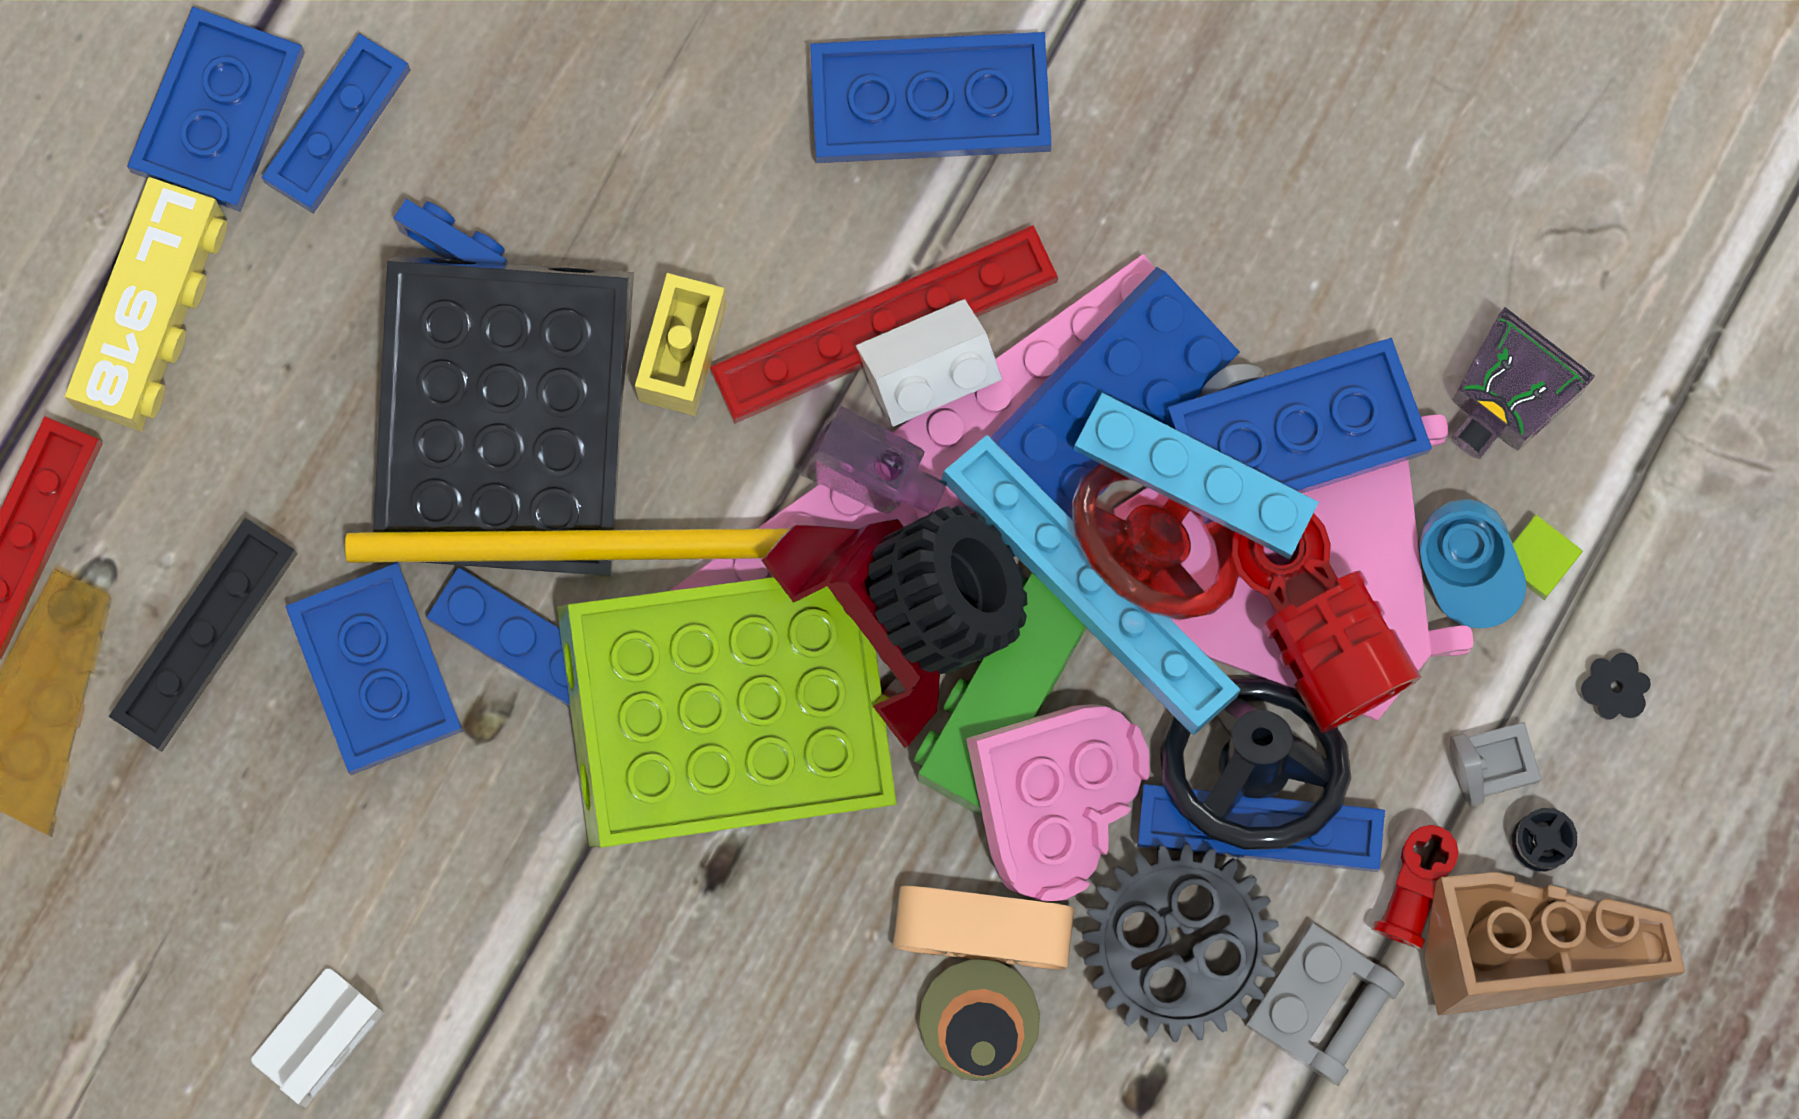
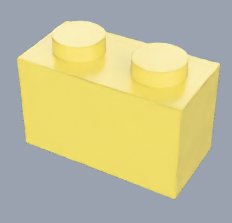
M669 273L666 274L635 383L639 402L692 416L697 415L727 308L725 288Z

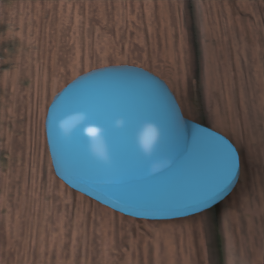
M1463 499L1451 501L1434 510L1424 522L1419 546L1423 569L1440 608L1451 620L1471 628H1489L1506 622L1519 610L1526 595L1525 574L1509 536L1506 523L1495 509L1476 500Z

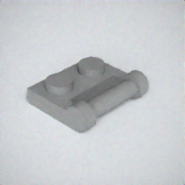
M1313 923L1245 1026L1327 1081L1339 1086L1349 1071L1344 1065L1387 999H1395L1404 986V982ZM1354 975L1368 985L1326 1050L1322 1052L1308 1042L1351 976Z

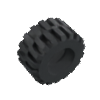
M961 506L941 508L887 535L882 539V543L875 547L872 553L874 562L869 564L868 576L873 581L869 591L871 600L875 602L877 607L875 614L879 623H883L888 632L887 637L893 646L898 645L902 649L903 656L911 663L918 661L922 670L930 673L937 670L939 674H949L1008 647V644L1015 642L1021 635L1019 628L1025 626L1027 618L1023 607L1028 605L1027 592L1022 586V582L1025 580L1021 568L1017 567L1013 558L1015 554L1010 545L1006 546L1002 540V534L994 525L989 527L985 518L977 512L970 514L966 507Z

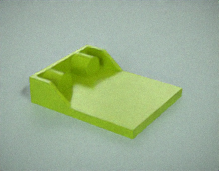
M772 577L557 607L590 847L603 848L897 805L886 723L873 708L875 702L882 695L876 650L853 619L846 614L842 605L828 587L793 603L776 579Z

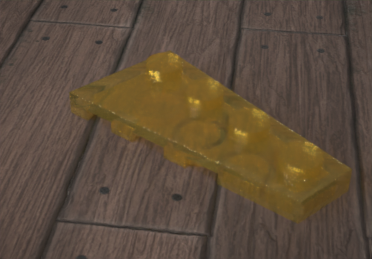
M57 569L51 575L0 671V812L50 837H53L57 816H55L62 787L65 788L71 765L69 759L77 728H80L85 709L84 699L90 675L94 673L112 598L108 594Z

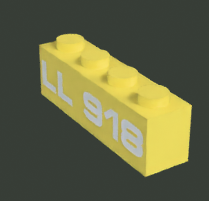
M148 177L64 396L74 409L141 432L147 417L152 419L156 417L165 394V385L160 384L166 366L168 362L173 364L177 362L185 343L186 331L181 329L188 308L196 309L205 291L207 277L202 274L209 253L217 254L226 235L227 221L223 220L224 213L216 199Z

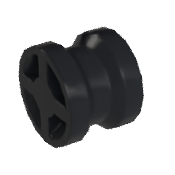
M1540 808L1530 812L1515 824L1510 835V848L1514 858L1524 868L1533 872H1547L1563 865L1573 856L1577 847V831L1573 821L1565 813L1554 808ZM1529 832H1530L1532 835H1534V841H1535V844H1536L1535 847H1534V843H1533V837L1529 834Z

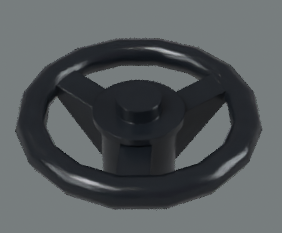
M1231 679L1241 690L1236 699L1218 714L1231 738L1224 745L1220 754L1219 771L1221 776L1204 804L1197 799L1186 779L1184 750L1191 733L1174 716L1171 717L1160 747L1162 781L1179 813L1210 839L1243 850L1283 849L1317 835L1341 810L1352 779L1348 744L1338 727L1325 733L1320 732L1296 688L1269 679ZM1263 701L1292 711L1313 728L1325 749L1326 758L1292 735L1290 726L1281 716L1271 711L1257 710L1246 702ZM1289 779L1323 787L1320 798L1302 817L1280 826L1247 827L1226 820V817L1243 796L1253 799L1273 796L1285 787Z

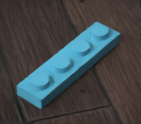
M1104 393L1100 395L1074 446V450L1288 559L1291 558L1319 503Z

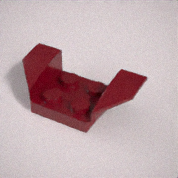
M898 519L871 523L860 529L810 525L791 526L761 561L793 603L825 587L831 590L846 614L853 619L878 652L881 660L888 665L896 676L895 680L875 702L873 708L904 748L908 747L937 712L940 674L937 670L931 673L922 670L918 661L911 663L903 656L902 649L898 645L893 646L887 637L888 632L883 623H879L875 614L877 607L875 602L871 600L869 591L873 581L868 576L869 564L874 562L872 553L875 547L882 543L884 537L904 526Z

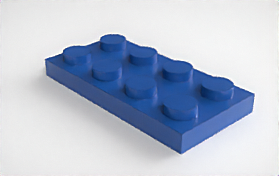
M1045 32L810 43L816 163L1051 152Z
M1156 267L990 438L1075 522L1121 475L1074 450V446L1100 395L1104 393L1168 426L1169 424L1165 416L1167 407L1195 399L1202 392L1201 390L1205 384L1225 368L1240 351L1166 271Z
M1392 337L1169 406L1165 411L1169 427L1300 493L1428 454L1432 449ZM1201 515L1204 524L1213 522V520Z

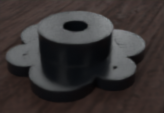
M1619 653L1610 662L1604 658L1596 659L1590 666L1592 676L1582 683L1580 691L1585 702L1598 706V714L1603 719L1612 720L1618 714L1631 719L1638 717L1644 711L1646 701L1643 694L1650 689L1651 681L1646 674L1638 672L1639 665L1634 656L1628 653ZM1611 684H1618L1620 692H1614L1611 689Z

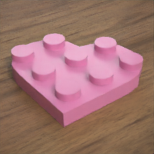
M1089 704L1071 706L966 738L990 854L1006 888L1012 892L1045 902L1067 900L1087 889L1091 884L1087 882V879L1096 870L1100 855H1107L1109 849L1108 825L1130 812L1132 808L1127 806L1136 797L1141 780H1148L1150 774L1149 749L1141 729L1136 724L1130 723L1118 711L1106 706Z

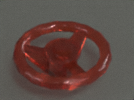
M1100 463L1082 476L1071 505L1075 539L1091 569L1118 596L1147 613L1176 620L1214 614L1233 598L1239 578L1232 557L1233 530L1215 521L1204 524L1199 513L1170 498L1166 500L1162 507L1147 504L1134 508L1125 521L1095 505L1099 493L1110 484L1132 479ZM1189 511L1201 521L1215 547L1218 570L1214 583L1205 590L1198 585L1181 565L1188 558L1191 551V540L1186 528L1182 524Z

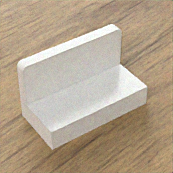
M325 969L251 1059L252 1064L279 1085V1089L297 1104L307 1107L383 1016L384 1012L332 969Z

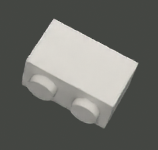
M965 299L856 345L871 389L893 427L1002 380L987 334Z

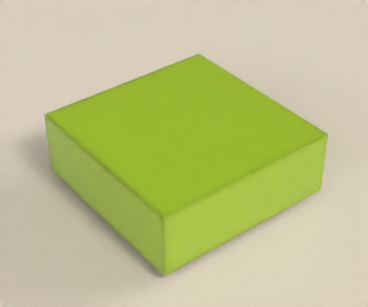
M1537 514L1513 543L1525 574L1526 587L1543 600L1548 597L1583 553L1582 549Z

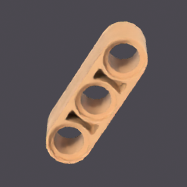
M901 886L893 948L923 954L963 959L992 960L1003 964L1066 970L1069 963L1075 908L1048 902L928 887Z

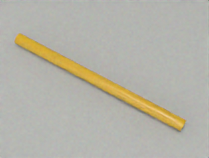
M789 528L346 533L345 555L347 563L762 559Z

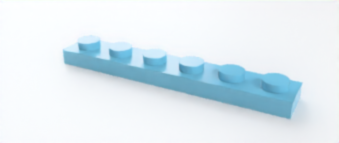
M988 435L983 437L944 470L941 480L947 482V487L972 512H977L983 516L989 527L992 525L996 527L1002 534V540L1006 546L1010 545L1015 556L1193 736L1236 699L1241 689Z

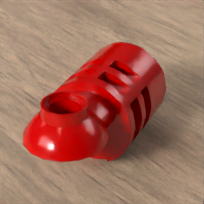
M1313 513L1295 548L1297 558L1292 563L1276 565L1270 562L1265 555L1264 546L1237 532L1233 534L1232 557L1237 573L1250 588L1264 594L1272 606L1275 615L1269 618L1261 627L1267 638H1274L1282 652L1278 656L1284 668H1291L1297 679L1294 686L1320 732L1325 733L1385 703L1415 684L1422 677L1395 629H1389L1382 617L1385 611L1380 602L1373 601L1365 587L1368 581L1362 571H1355L1340 578L1336 576L1329 563L1331 543L1326 527Z

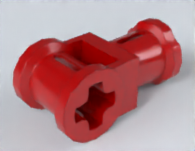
M1427 825L1419 827L1410 834L1402 847V867L1393 887V893L1382 920L1374 921L1372 931L1398 943L1423 950L1426 941L1421 935L1433 905L1436 881L1441 877H1447L1458 859L1457 842L1449 831L1440 826ZM1429 840H1433L1439 843L1438 854L1446 858L1445 864L1435 862L1430 870H1426L1419 866L1421 856L1413 852L1414 846L1424 848Z

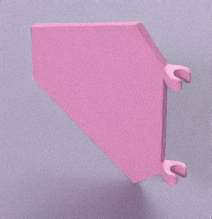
M1440 414L1421 417L1431 446L1445 443L1448 435V425L1445 416ZM1409 460L1302 493L1319 502L1314 513L1326 527L1331 543L1329 563L1336 576L1340 578L1355 571H1362L1368 581L1365 587L1373 601L1380 602L1385 611L1382 617L1389 629H1395L1418 671L1430 657L1461 656L1470 652L1473 647V634L1470 627L1465 625L1432 631L1428 630ZM1150 488L1144 489L1114 508L1120 569L1211 660L1262 679H1269L1296 688L1294 684L1297 682V679L1291 668L1286 669L1281 663L1278 656L1282 652L1274 638H1267L1261 627L1269 618L1275 615L1272 606L1264 594L1250 588L1237 573L1232 557V542L1235 531L1215 521L1204 524L1199 513ZM1264 547L1266 557L1276 565H1287L1297 558L1296 549L1291 558L1288 559ZM1400 694L1361 716L1378 722Z

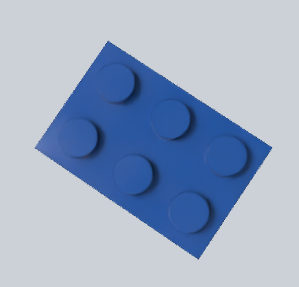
M192 7L127 165L130 172L147 179L151 177L214 198L218 204L240 212L305 54L302 45Z
M398 562L285 606L350 775L464 732Z

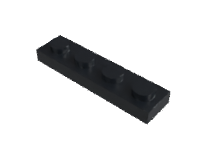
M245 518L108 717L163 752L298 553L295 549Z

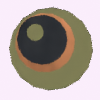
M971 959L951 965L932 981L921 1001L919 1028L926 1051L940 1068L963 1080L988 1081L1009 1075L1027 1060L1038 1039L1040 1011L1034 991L1017 971L998 961Z

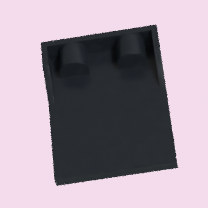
M400 255L388 260L373 532L615 530L622 403L631 332L634 272ZM613 560L420 562L611 576L613 569Z

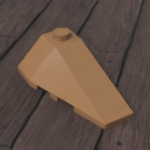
M1498 872L1441 877L1436 881L1425 961L1438 1016L1499 1009L1679 976L1685 972L1670 913L1607 898L1599 902L1567 894V889L1553 885L1541 888L1515 882V876Z

